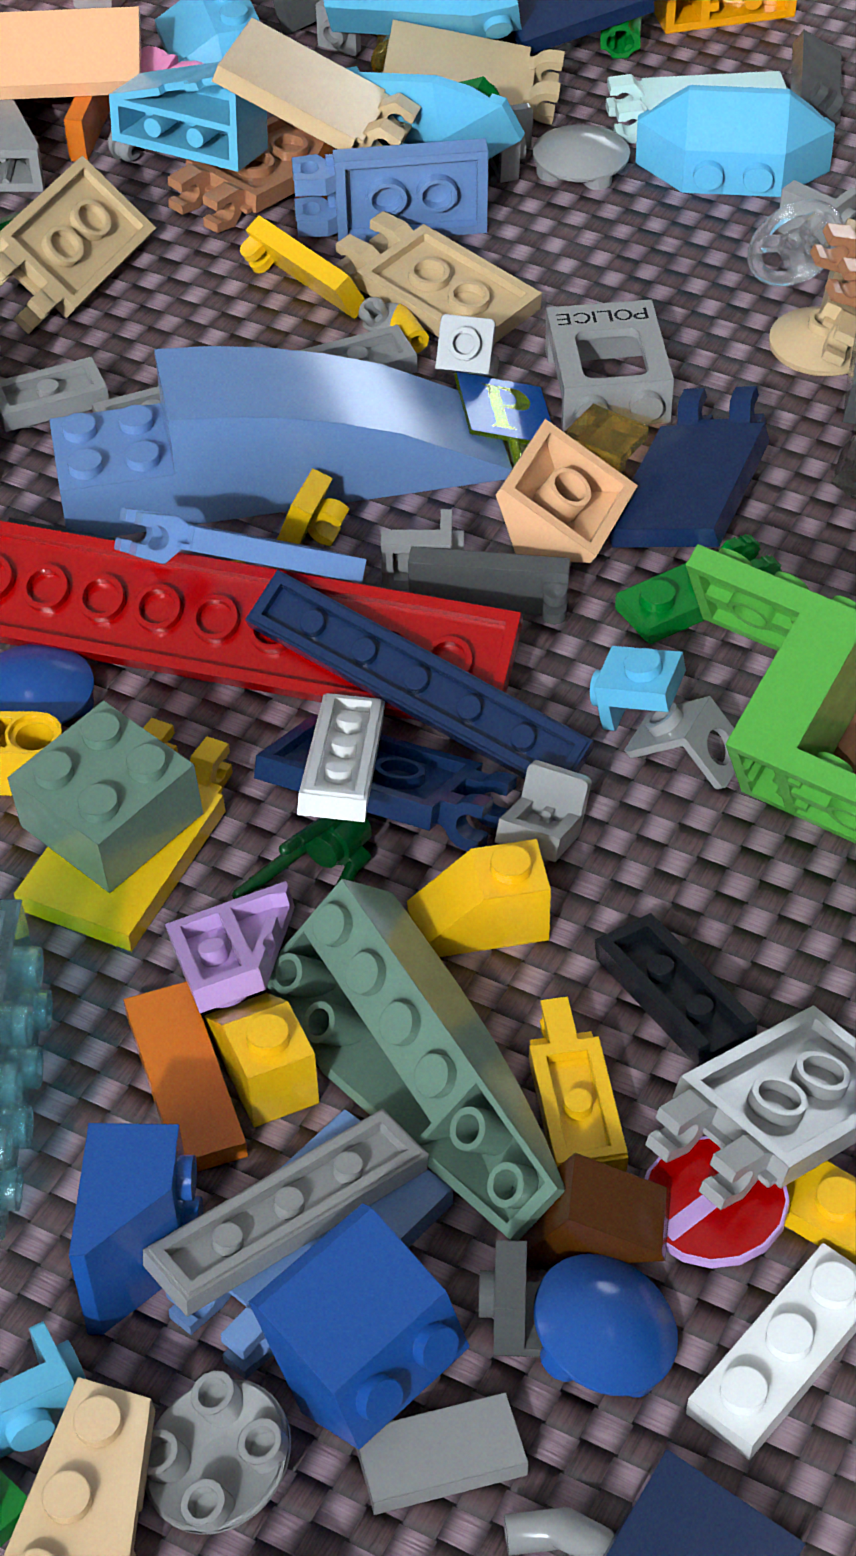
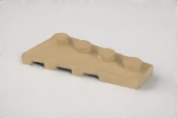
M80 1377L77 1378L3 1556H136L134 1544L138 1514L142 1511L155 1418V1408L151 1398Z

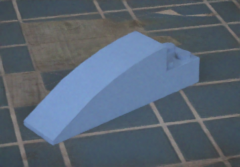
M232 346L154 349L161 403L131 405L122 409L93 413H74L69 416L49 419L66 529L107 537L147 532L145 526L120 520L121 507L158 511L166 515L178 516L186 523L203 524L289 511L293 500L312 468L333 478L324 499L332 498L343 503L506 480L512 470L501 435L471 429L461 391L380 363L307 351Z

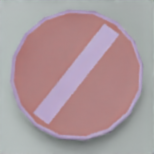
M702 1136L690 1152L666 1163L658 1157L649 1167L645 1176L646 1180L667 1187L670 1193L666 1252L684 1263L711 1269L742 1265L765 1253L783 1232L789 1211L787 1186L780 1189L774 1184L767 1188L758 1180L743 1199L720 1210L699 1192L703 1180L719 1173L710 1165L714 1153L721 1150L707 1136Z

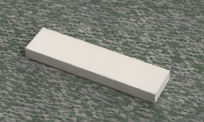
M331 693L323 695L299 790L297 815L365 822L383 725L385 701L377 698Z

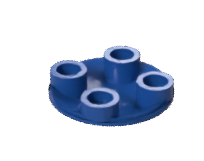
M34 644L17 646L0 653V711L44 712L56 717L62 725L73 718L85 716L93 709V673L87 661L78 653Z
M580 1254L560 1261L543 1277L536 1291L533 1311L535 1327L542 1344L540 1359L546 1372L559 1381H575L597 1393L636 1398L648 1395L670 1371L676 1357L678 1332L673 1312L667 1300L646 1275L630 1264L613 1257L600 1254Z

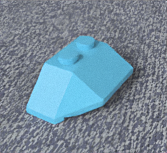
M180 0L155 19V28L165 52L177 55L178 63L193 60L207 64L222 60L251 18L260 20L251 0Z
M376 72L355 73L385 89L386 94L391 96L401 93L421 106L412 124L408 123L412 127L403 144L486 138L488 159L521 141L525 134L505 97L492 93L489 98L472 86L438 75ZM392 114L397 121L406 122L400 115ZM380 139L383 146H389L387 141Z
M688 85L663 100L651 111L646 110L638 115L635 163L682 193L781 197L782 188L793 180L805 185L830 172L835 123L827 117L824 118L812 105L791 89Z

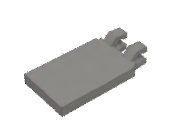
M814 1005L681 1075L673 1094L674 1099L659 1107L655 1117L665 1127L650 1133L645 1145L667 1163L690 1152L703 1134L717 1144L721 1150L714 1153L710 1165L719 1173L703 1180L699 1192L720 1210L743 1199L758 1180L767 1188L775 1184L781 1189L856 1143V1038Z

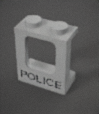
M652 299L546 307L545 352L548 363H554L562 395L561 424L563 431L671 422L674 378ZM643 356L647 372L642 375L589 378L583 374L580 361Z

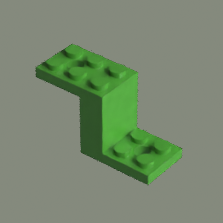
M697 544L686 563V568L702 618L778 651L725 744L741 792L856 844V774L853 773V768L847 762L833 755L856 713V602L838 595L830 599L810 591L803 581L789 573L776 572L775 575L764 572L753 567L748 559L733 550L721 548L716 552Z

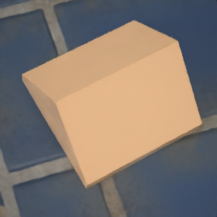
M545 419L498 490L496 498L515 554L570 558V562L591 563L596 558L638 485Z

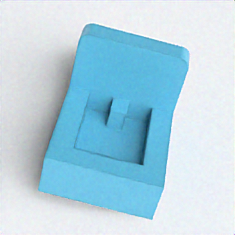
M612 646L602 669L596 670L593 673L590 683V701L593 706L598 707L602 729L616 731L626 708L669 712L686 672L683 652Z
M44 1321L29 1327L39 1365L0 1383V1458L14 1451H29L45 1443L58 1426L77 1378L86 1379L79 1359L69 1340L55 1345Z

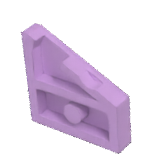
M286 881L165 924L173 950L199 1013L214 1008L234 1006L243 1001L247 996L266 990L295 908Z

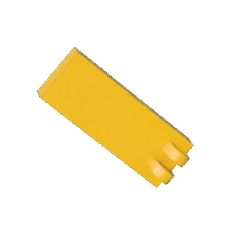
M260 215L248 226L246 232L249 234V237L241 245L240 253L248 261L255 273H264L272 264H275L355 319L359 315V307L365 298L348 274Z

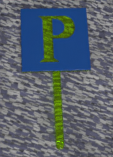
M456 371L454 376L469 433L508 441L515 466L522 455L519 443L529 444L545 419L551 423L541 387Z

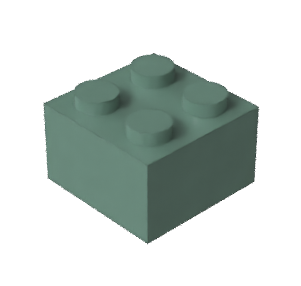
M104 700L7 777L21 827L109 893L203 814L194 764Z

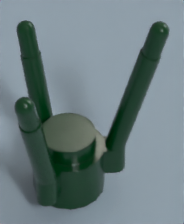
M319 817L279 846L280 855L236 888L232 893L233 899L258 890L306 853L322 867L345 866L336 885L341 879L354 882L357 873L371 860L370 853L363 847L372 836V828L368 819L365 818V822Z

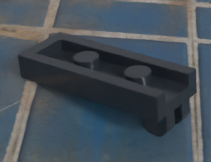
M652 913L595 939L596 959L697 1067L757 1035V1019Z

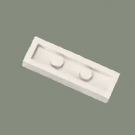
M822 1243L688 1398L686 1414L750 1461L856 1333V1265Z

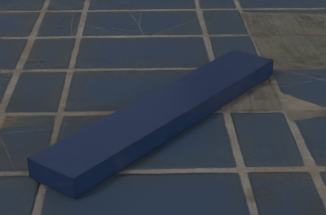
M278 569L245 619L250 628L373 696L382 699L393 707L524 779L528 766L535 760L579 773L594 749L593 740Z

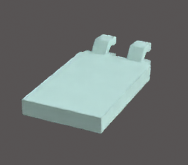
M780 71L642 78L641 81H637L632 74L608 77L607 87L610 96H618L621 93H628V96L623 99L606 98V110L608 116L617 117L618 122H626L630 119L637 120L632 125L614 124V132L623 137L627 143H636L638 115L646 110L651 111L663 100L688 85L787 89Z

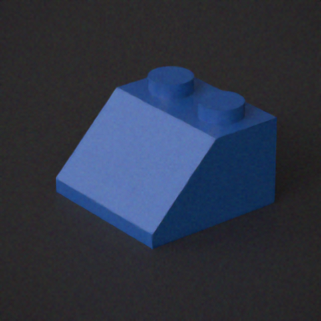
M88 1123L69 1250L70 1263L88 1335H104L162 1289L143 1266V1249L203 1214L202 1196H195L197 1185L196 1156L184 1155L179 1124Z
M364 1203L359 1205L248 1301L301 1413L358 1450L470 1348L447 1291L375 1210Z

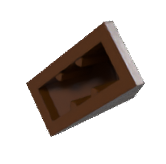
M574 1153L557 1167L566 1190L519 1240L527 1241L526 1267L555 1266L566 1258L580 1254H600L626 1263L666 1261L670 1193L665 1186Z

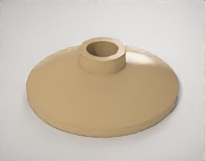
M821 306L792 310L782 315L772 325L769 334V346L773 355L785 366L814 376L848 374L853 347L848 346L846 358L841 367L821 359L823 345L831 330L822 325L823 320L818 318Z

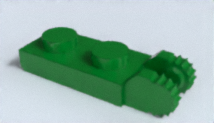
M745 533L738 538L729 539L721 546V548L730 549L741 554L751 562L753 567L775 575L776 572L782 571V565L772 555L769 556L767 554L764 557L761 556L760 559L756 558L759 555V550H761L759 548L760 544L750 534L747 535ZM686 563L616 593L615 609L650 645L705 621L700 612Z

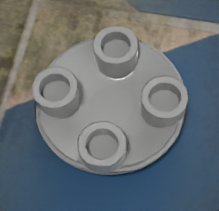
M574 124L561 126L543 134L534 144L533 157L537 164V175L544 181L565 180L583 182L587 188L601 190L609 187L612 184V176L626 166L630 157V148L625 139L612 130L595 125Z
M223 1371L208 1372L198 1378L192 1389L181 1395L167 1408L152 1432L145 1489L157 1513L172 1526L188 1533L200 1535L216 1534L231 1530L255 1516L274 1496L288 1467L291 1451V1434L284 1410L266 1389L251 1381L232 1378Z

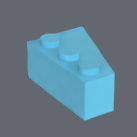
M220 62L143 72L109 94L112 141L237 172L268 149L267 111L212 82Z

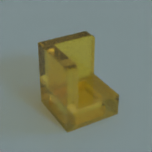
M593 403L564 433L626 476V460L648 439L649 428L642 423Z

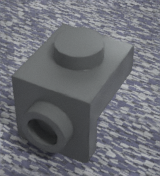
M496 1240L495 1271L480 1270L479 1317L494 1318V1356L540 1357L542 1344L535 1327L533 1311L534 1299L540 1282L526 1281L527 1241Z

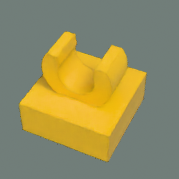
M312 468L290 506L277 540L301 544L308 532L318 543L332 546L341 529L340 526L349 511V508L339 500L332 498L324 499L333 478Z

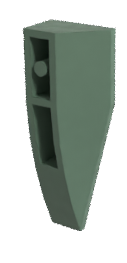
M341 879L278 953L267 987L272 995L289 1002L315 1053L316 1063L322 1073L370 1116L384 1109L428 1153L427 1166L508 1239L519 1241L566 1190L536 1118L491 1034L461 987L394 893Z

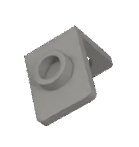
M711 696L677 705L673 702L669 712H649L624 750L629 758H636L683 746L712 786L717 790L726 788L735 774L726 745L725 759L721 765L715 763L708 752L707 738L711 730L716 731L721 736L724 745L734 730V727Z

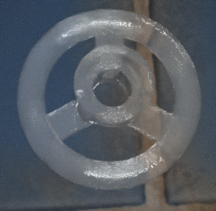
M814 199L796 201L772 213L761 223L751 238L747 252V262L751 273L760 282L775 287L796 285L816 276L824 268L815 266L810 254L814 244L821 245L815 234L826 223L843 225L840 213L831 204ZM811 215L799 228L792 229L784 235H772L786 222L800 216ZM825 241L823 247L826 249L835 248L834 246L828 245L827 241ZM778 252L787 270L775 271L769 269L763 262V253Z

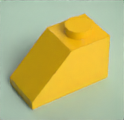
M537 839L472 848L407 900V913L439 957L549 941L551 888Z
M265 993L203 1016L205 1027L254 1128L319 1104L315 1053L288 1001Z

